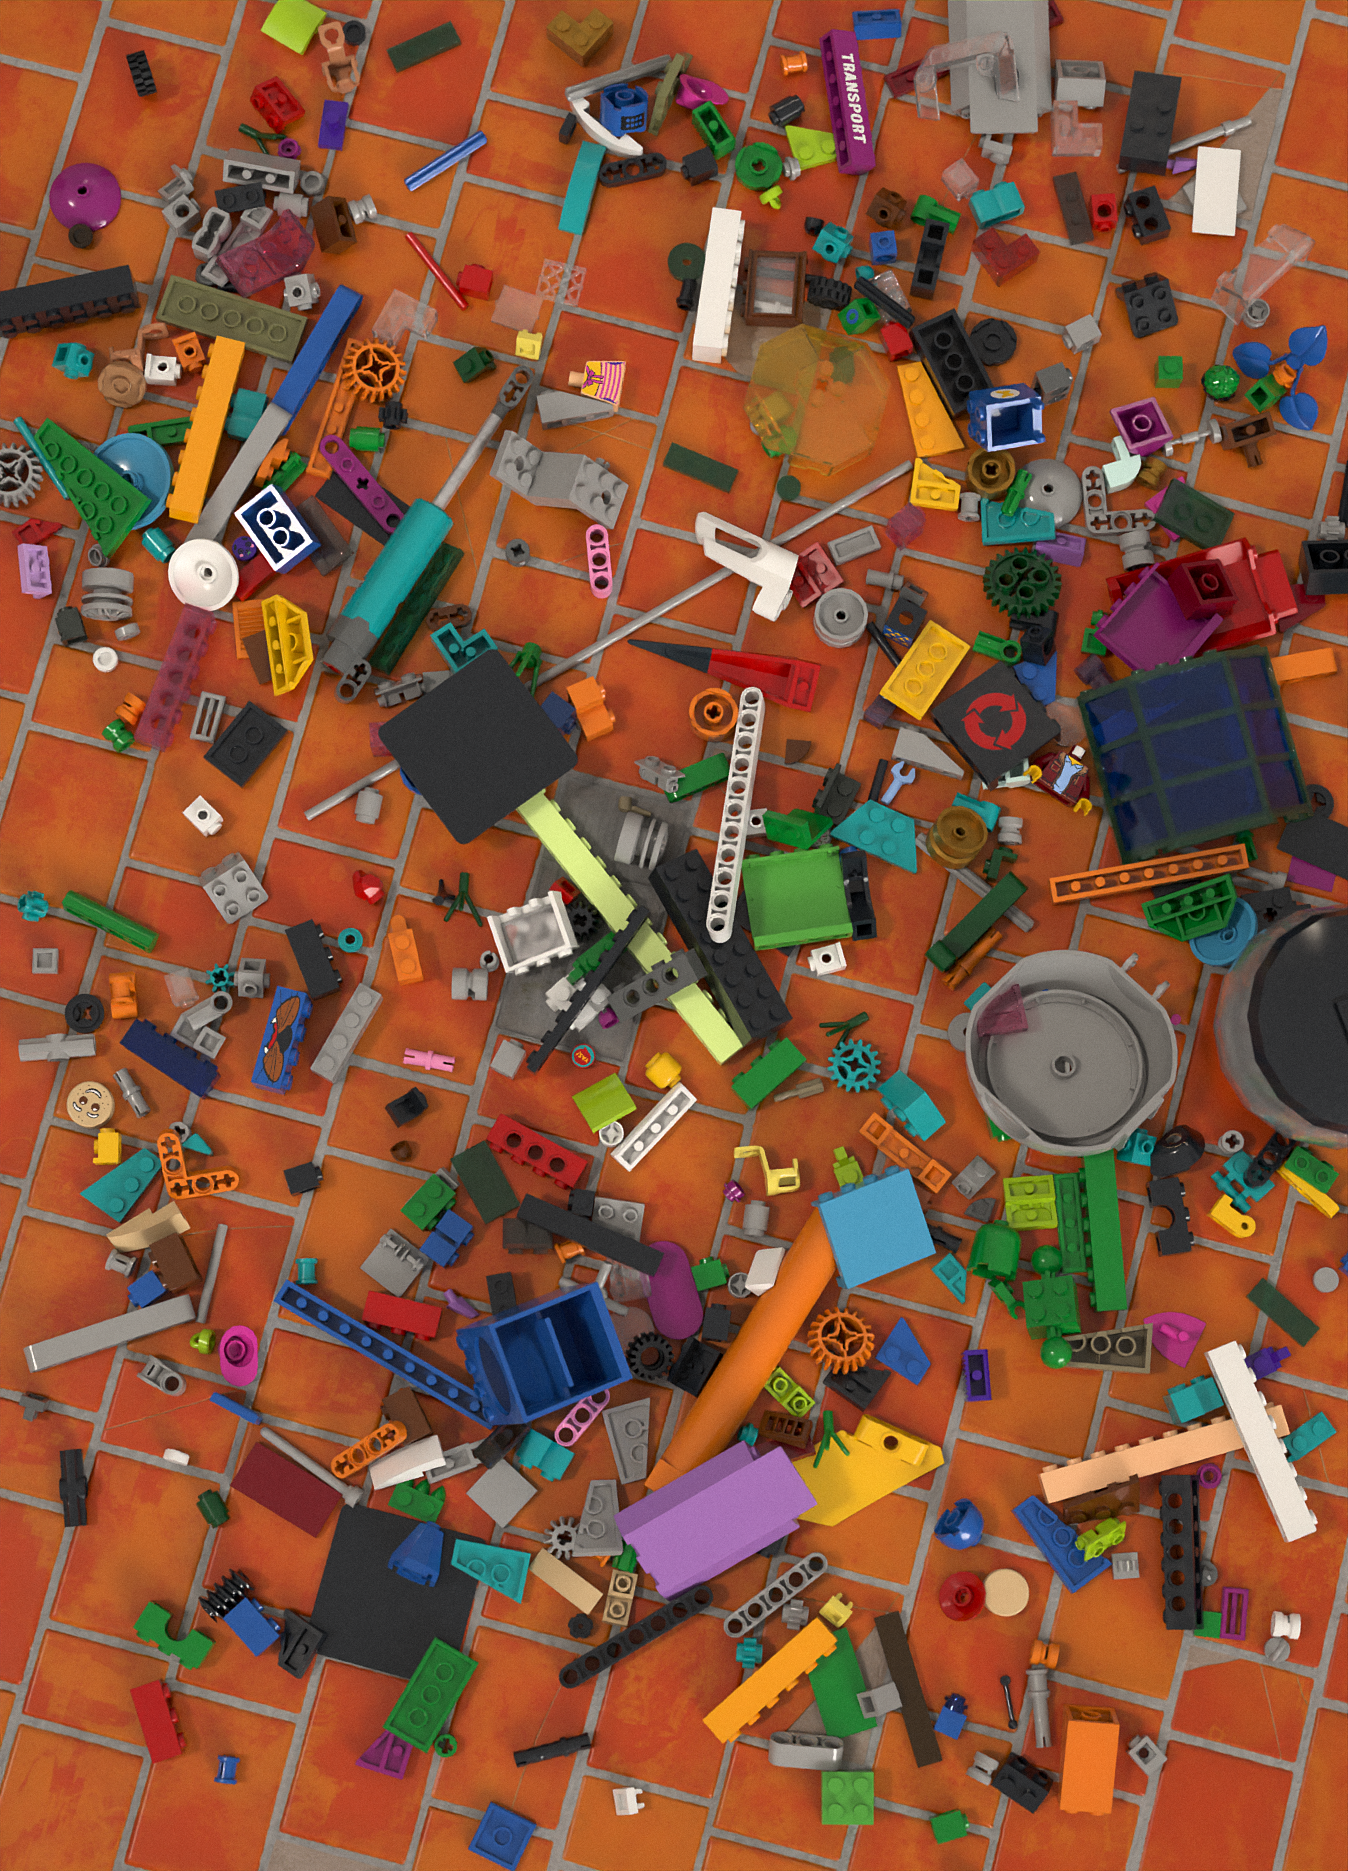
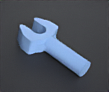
M904 761L897 763L891 769L894 780L880 800L885 805L889 806L902 785H911L915 779V768H912L907 776L900 774Z

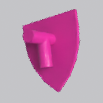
M1176 1312L1158 1313L1143 1319L1144 1324L1153 1323L1152 1344L1171 1362L1185 1368L1206 1323L1187 1314Z

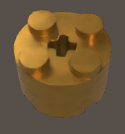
M979 448L970 457L965 472V482L969 491L979 494L981 498L989 499V501L1003 497L1007 493L1008 487H1011L1013 483L1015 461L1005 449L987 452L984 448ZM986 471H987L988 473H990V472L993 471V472H994V476H993V475H988V474H986Z

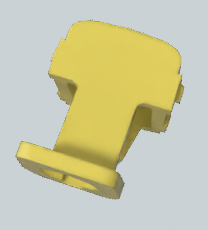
M745 1146L734 1148V1158H747L759 1155L765 1176L766 1196L799 1190L800 1174L797 1158L792 1160L793 1168L769 1170L765 1151L762 1147ZM795 1184V1186L779 1187L783 1185Z

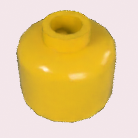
M667 1052L662 1054L656 1053L645 1065L647 1068L645 1072L646 1077L659 1089H663L666 1086L673 1088L681 1079L678 1074L681 1072L682 1066Z

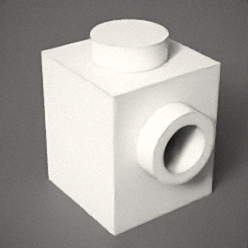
M201 796L183 812L184 816L205 837L209 834L214 835L222 827L221 822L224 821L221 815Z

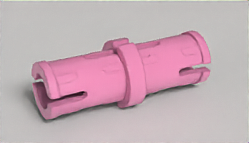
M406 1048L405 1054L415 1056V1058L404 1057V1064L424 1066L426 1070L434 1068L453 1072L454 1066L446 1065L444 1062L455 1064V1057L434 1054V1051L430 1050L427 1053Z

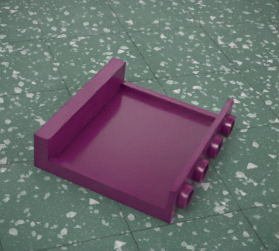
M1156 562L1151 569L1146 566L1139 574L1138 578L1141 581L1138 584L1132 582L1125 590L1124 594L1127 597L1123 601L1119 598L1112 605L1110 610L1113 613L1109 617L1105 614L1096 624L1099 629L1093 636L1156 691L1161 693L1224 619L1216 613L1212 618L1186 621L1168 581L1155 571L1160 565Z

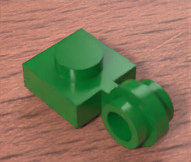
M1098 609V612H1092L1090 625L1095 626V629L1085 628L1080 653L1105 657L1107 647L1093 636L1099 629L1096 624L1105 614L1107 615V613H1103V610Z

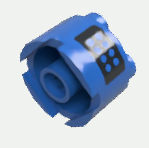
M624 83L613 84L604 88L600 101V123L602 126L611 130L613 136L618 137L624 136L625 133L643 132L646 130L648 112L647 92L636 85L635 90L628 88V84Z

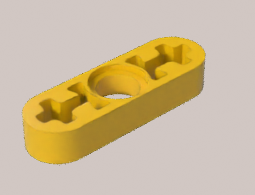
M1284 1161L1277 1169L1279 1175L1321 1213L1331 1219L1340 1209L1338 1205L1326 1194L1321 1193L1284 1168L1286 1163Z

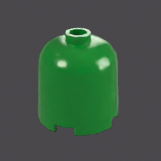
M994 1220V1223L982 1225L975 1233L966 1270L971 1271L973 1269L972 1275L992 1280L998 1276L1005 1277L1006 1282H1014L1017 1276L1022 1245L1019 1233L1012 1227H1009V1223L1003 1220Z

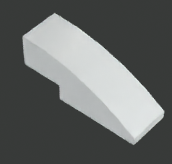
M434 1435L384 1456L371 1464L369 1470L376 1491L424 1476V1471L444 1466L446 1461L438 1435Z

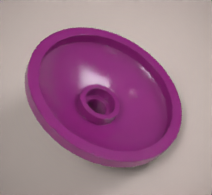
M79 163L64 169L55 178L49 194L50 207L56 219L66 228L71 229L75 224L84 223L90 226L94 232L106 227L116 217L121 206V190L115 177L104 167L92 163ZM81 189L87 190L85 194H79Z

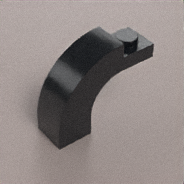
M865 850L840 853L841 872L849 921L852 923L853 929L852 940L877 938L876 918L869 889Z

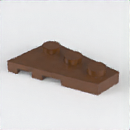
M1138 1474L1129 1476L1130 1481L1120 1485L1116 1482L1108 1484V1489L1098 1493L1089 1491L1063 1501L1065 1525L1140 1513V1481Z

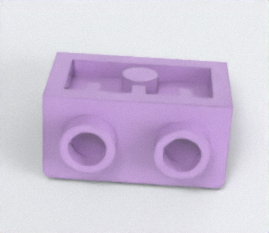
M24 543L18 545L22 593L33 594L34 599H40L51 594L52 582L50 580V560L47 546Z

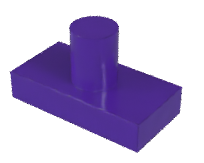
M324 101L318 140L319 148L342 151L349 109L348 102Z

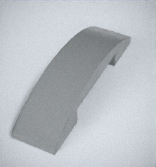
M266 206L245 210L240 217L241 222L218 255H214L201 275L223 287L252 252L273 215V210Z

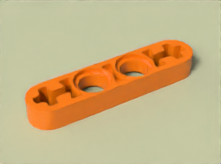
M397 1420L387 1423L334 1457L331 1462L333 1474L338 1478L350 1476L402 1443L407 1436L404 1424ZM395 1430L396 1434L394 1437L388 1438L387 1435ZM374 1438H377L380 1441V1450H377L374 1447ZM357 1449H360L363 1452V1461L359 1460V1458L357 1457ZM349 1460L351 1464L343 1469L342 1464Z

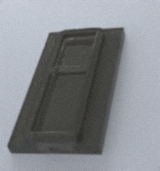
M311 495L300 505L296 506V509L322 544L308 556L324 577L345 563L354 552L314 495Z

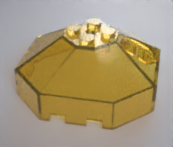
M800 324L760 345L746 391L743 409L767 449L790 455L787 461L791 466L805 470L806 468L820 471V474L829 477L871 454L875 446L891 382L866 342ZM818 380H820L822 383L826 382L828 384L825 387L826 391L823 392L821 389L816 390L815 387L817 386Z

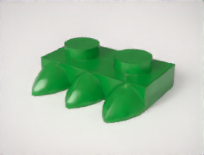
M414 1479L396 1485L388 1506L422 1521L436 1523L446 1498L444 1486L438 1487L429 1495L430 1484L428 1479L419 1482L415 1488H413Z

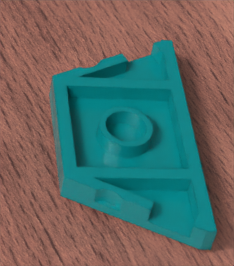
M868 800L828 835L850 846H855L859 850H865L866 853L907 872L915 874L917 871L914 819L877 802Z

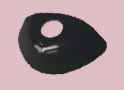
M1186 1124L1178 1125L1171 1129L1154 1146L1151 1154V1174L1154 1176L1166 1175L1192 1166L1204 1153L1205 1139L1203 1135ZM1179 1134L1182 1136L1176 1143L1169 1144L1166 1142L1172 1135Z

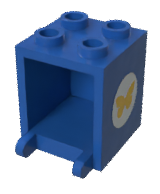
M1025 383L970 391L969 400L967 401V410L970 414V423L968 424L970 438L987 452L1045 442V435L1042 434V410L1045 407L1041 401V396Z

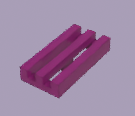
M1222 1587L1220 1609L1222 1616L1219 1638L1245 1641L1249 1589ZM1229 1592L1232 1593L1229 1634H1226L1225 1632ZM1239 1593L1242 1594L1239 1635H1236L1235 1623Z

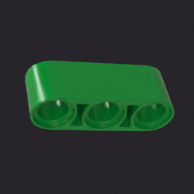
M725 754L714 755L679 770L685 774V777L678 778V790L676 792L668 793L664 790L668 802L680 801L727 781L730 765Z

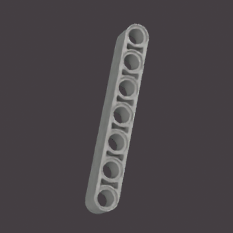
M273 402L268 405L202 511L198 524H194L184 543L194 539L216 541L258 473L266 455L274 447L292 417L291 413Z
M189 1294L182 1295L23 1348L29 1371L34 1373L196 1319V1315Z

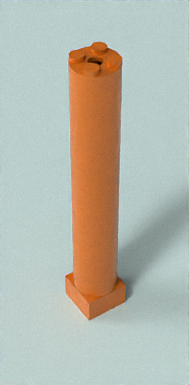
M818 1207L814 1208L782 1260L774 1285L763 1293L756 1302L646 1480L644 1486L653 1492L725 1451L837 1269Z

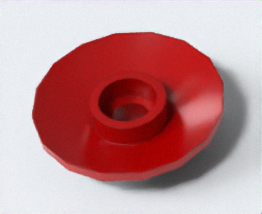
M960 1571L950 1575L944 1581L939 1593L941 1610L948 1618L958 1622L974 1619L982 1611L986 1601L984 1583L971 1572ZM968 1594L969 1598L967 1602L964 1603V1596Z

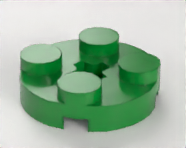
M756 142L748 147L745 146L739 151L735 160L736 178L746 188L755 191H768L781 177L782 160L778 155V151L773 146L763 142ZM758 162H762V167L765 169L755 171V168L752 167V165H757Z

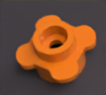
M1285 363L1281 366L1276 365V370L1273 371L1276 382L1291 388V382L1296 378L1295 371Z

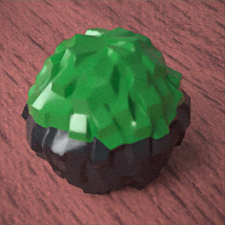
M1218 364L1209 367L1201 378L1205 394L1214 401H1229L1234 398L1235 391L1240 383V376L1228 365Z

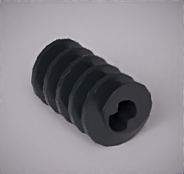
M230 1568L231 1578L222 1576V1586L215 1582L213 1584L216 1590L215 1593L207 1589V1600L202 1597L198 1598L202 1608L216 1623L218 1622L215 1616L222 1619L225 1617L223 1609L229 1612L233 1609L231 1602L237 1605L240 1603L238 1595L245 1598L248 1596L246 1588L252 1591L256 1589L240 1569L236 1572Z

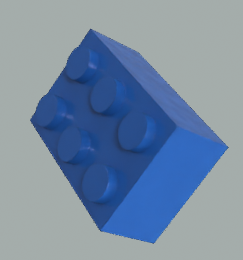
M270 484L234 513L275 572L286 574L322 545L286 493L277 485Z

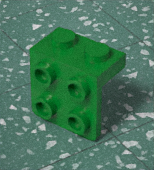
M793 809L788 815L767 810L762 815L767 839L808 850L833 825L832 818L801 809Z

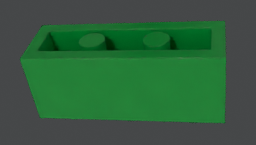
M787 1037L783 1041L778 1038L768 1047L770 1052L764 1058L759 1055L750 1063L752 1068L746 1074L741 1071L732 1079V1092L750 1111L806 1062V1058Z

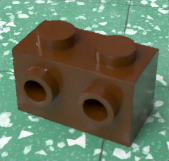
M327 196L310 208L322 253L340 254L357 243L346 198Z

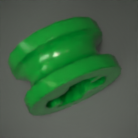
M442 1734L436 1739L434 1749L439 1756L448 1758L456 1752L458 1743L453 1735ZM444 1738L450 1739L449 1744L453 1745L452 1751L448 1749V1753L442 1752L443 1749L439 1746L440 1740L444 1742Z

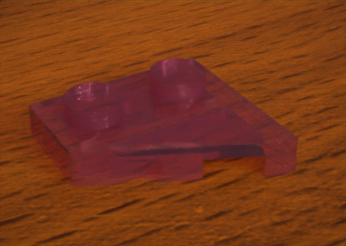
M1019 984L1013 985L1010 990L995 997L985 1007L977 1022L978 1038L1026 1032L1028 1030Z

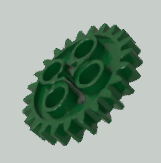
M1015 547L1012 554L1006 549L1004 557L996 554V561L990 560L989 567L985 568V574L983 575V592H986V600L992 599V607L999 605V613L1008 610L1007 617H1010L1013 613H1016L1017 619H1020L1022 614H1025L1027 619H1030L1031 613L1039 617L1040 609L1047 613L1049 606H1055V600L1059 599L1062 587L1061 574H1058L1059 567H1052L1053 559L1045 561V553L1037 556L1036 549L1032 553H1028L1027 547L1023 549V552H1019L1018 548Z

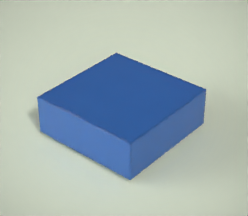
M943 1705L933 1729L957 1740L967 1716Z

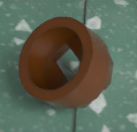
M406 1140L396 1143L390 1149L392 1156L399 1162H405V1157L410 1158L412 1155L411 1147Z

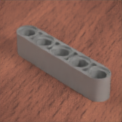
M813 1552L796 1563L727 1616L723 1623L725 1633L730 1637L738 1638L822 1575L828 1566L826 1557L821 1553ZM814 1556L821 1558L823 1562L822 1568L819 1571H812L809 1567V1560ZM793 1572H799L803 1578L802 1583L797 1587L791 1586L788 1580L789 1575ZM774 1587L782 1591V1599L778 1602H772L768 1597L770 1589ZM753 1603H758L762 1607V1614L757 1618L751 1617L748 1613V1608ZM731 1619H739L742 1623V1629L738 1633H731L728 1630V1622Z

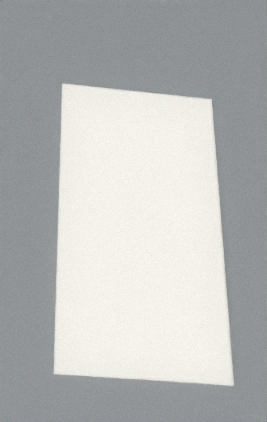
M1198 146L1192 232L1235 236L1241 150Z

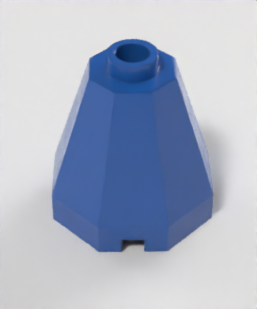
M427 1521L426 1524L420 1523L392 1553L387 1567L392 1570L393 1566H396L398 1568L396 1572L398 1575L421 1585H425L426 1581H430L429 1586L434 1587L440 1570L444 1534L440 1531L441 1527L431 1521Z

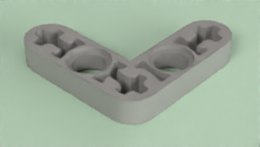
M1096 466L1087 467L1081 475L1085 528L1089 535L1094 537L1115 536L1140 530L1150 532L1156 524V516L1148 509L1107 512L1103 472ZM1090 473H1093L1094 477H1098L1094 483L1095 489L1090 490L1091 480L1086 479ZM1093 495L1099 497L1101 505L1098 507L1090 506L1088 498ZM1131 516H1134L1133 521H1140L1142 516H1146V520L1151 521L1147 526H1144L1142 522H1137L1134 524V528H1131ZM1117 517L1125 518L1127 527L1124 529L1117 528L1114 520ZM1107 518H1110V530L1107 529L1108 525H1101L1099 530H1096L1095 526H1091L1095 519L1098 520V523L1103 524L1107 522Z

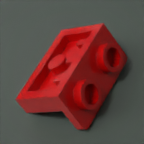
M277 76L256 85L250 97L253 108L261 114L268 126L276 134H281L285 125L302 118L306 112Z

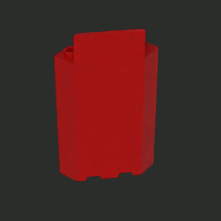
M1244 537L1159 563L1160 565L1155 571L1167 580L1181 563L1220 559L1239 598L1233 607L1225 615L1221 616L1224 620L1191 659L1277 634L1275 624L1278 623V619L1298 613L1278 549L1257 555L1255 546L1250 545L1247 538ZM1145 567L1106 578L1112 605L1119 598L1123 601L1127 597L1124 592L1132 582L1138 584L1141 581L1138 576Z

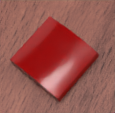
M817 541L799 554L789 589L793 591V595L801 607L805 608L819 600L823 594L845 583V580Z

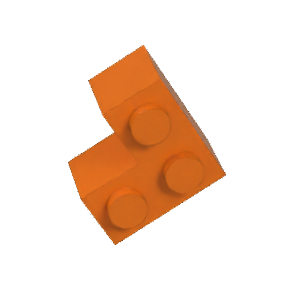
M591 676L566 687L568 702L576 708V718L587 742L614 730L613 723L616 722L611 708L606 710L603 703L606 700V693L601 681L596 682L594 676Z

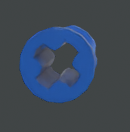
M218 1755L219 1767L217 1776L214 1777V1782L237 1784L235 1774L240 1758Z

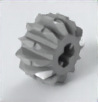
M562 1516L559 1518L561 1526L558 1527L553 1520L550 1522L555 1530L553 1532L545 1529L544 1532L552 1535V1538L544 1539L543 1542L544 1544L551 1542L554 1544L548 1548V1553L553 1552L557 1548L558 1551L555 1557L559 1559L562 1551H565V1558L569 1560V1550L572 1549L573 1551L579 1524L572 1528L574 1518L570 1517L568 1525H565V1519ZM565 1531L571 1533L569 1537L572 1536L571 1543L566 1542L565 1546L559 1543L561 1539L558 1540V1534H564Z

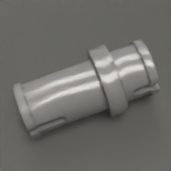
M868 569L866 576L867 585L886 587V590L892 591V589L902 590L904 575H896L893 571L885 573Z

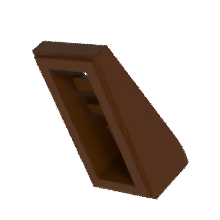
M765 1410L758 1428V1435L805 1449L813 1427L812 1420ZM769 1419L774 1420L771 1430H766ZM778 1423H783L780 1432H776ZM791 1425L792 1428L790 1433L786 1434L785 1432L787 1426ZM797 1428H801L799 1436L795 1435Z

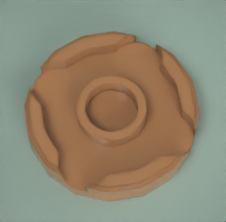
M116 361L109 363L101 371L98 378V389L105 396L104 399L108 403L116 407L128 408L142 400L146 392V379L136 366L128 362Z

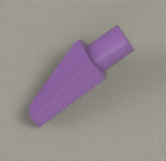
M1176 157V160L1168 159L1167 168L1173 170L1172 174L1196 169L1197 159Z
M452 1289L443 1293L449 1303L446 1306L447 1309L469 1319L479 1316L463 1297L457 1298Z

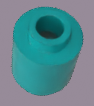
M159 527L155 529L149 528L142 535L143 540L141 544L157 561H161L163 564L169 562L176 551L175 544Z

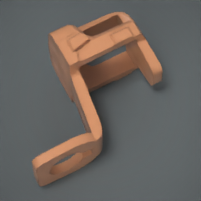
M336 21L318 27L320 41L323 47L327 49L329 61L321 63L323 76L326 75L328 87L332 92H340L342 94L351 92L360 84L359 72H357L356 67H358V63L354 55L345 56L343 47L345 36L341 24ZM329 29H334L339 34L335 44H331V41L325 38V33ZM353 70L356 79L355 82H353V80L349 78V71ZM330 76L336 77V87H333Z
M148 324L138 330L137 348L115 351L113 346L109 347L110 363L116 362V360L129 359L131 364L136 366L144 375L146 365L144 360L145 340L169 337L166 324ZM154 329L162 330V332L157 334L150 333Z

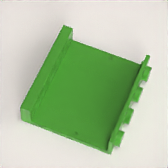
M823 844L818 846V849L813 850L796 848L793 853L784 854V851H774L770 853V856L760 857L759 854H753L745 857V860L742 861L741 870L755 951L852 937L853 929L852 923L849 921L839 859V846L833 847V844Z

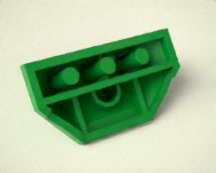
M1229 873L1142 903L1141 905L1150 928L1183 942L1228 927L1238 895Z

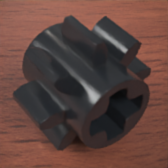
M387 401L385 402V408L379 407L378 419L379 422H383L384 428L399 430L401 429V423L407 424L408 412L407 409H403L402 403Z

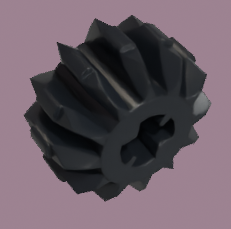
M581 901L577 902V909H574L573 905L569 904L568 909L571 913L567 912L574 936H578L580 944L583 943V936L585 935L589 941L593 940L590 931L598 934L599 929L593 925L601 924V919L594 918L599 914L598 910L596 909L589 913L591 904H586L583 909ZM579 917L580 920L586 919L587 921H584L585 926H575L576 918Z

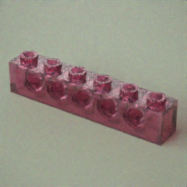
M185 603L134 735V739L138 744L161 752H165L166 747L171 746L174 739V733H172L175 724L178 725L182 719V705L184 702H188L192 689L189 688L192 679H197L200 671L198 663L200 658L205 657L208 651V637L210 634H214L217 627V621H215L216 618L213 612ZM193 629L201 631L197 638H189V632ZM189 651L192 653L189 660H180V655L183 652ZM175 674L183 675V679L179 683H172L171 679ZM167 696L175 698L174 703L170 706L163 705V700ZM161 718L166 720L164 727L159 729L154 727L156 720Z

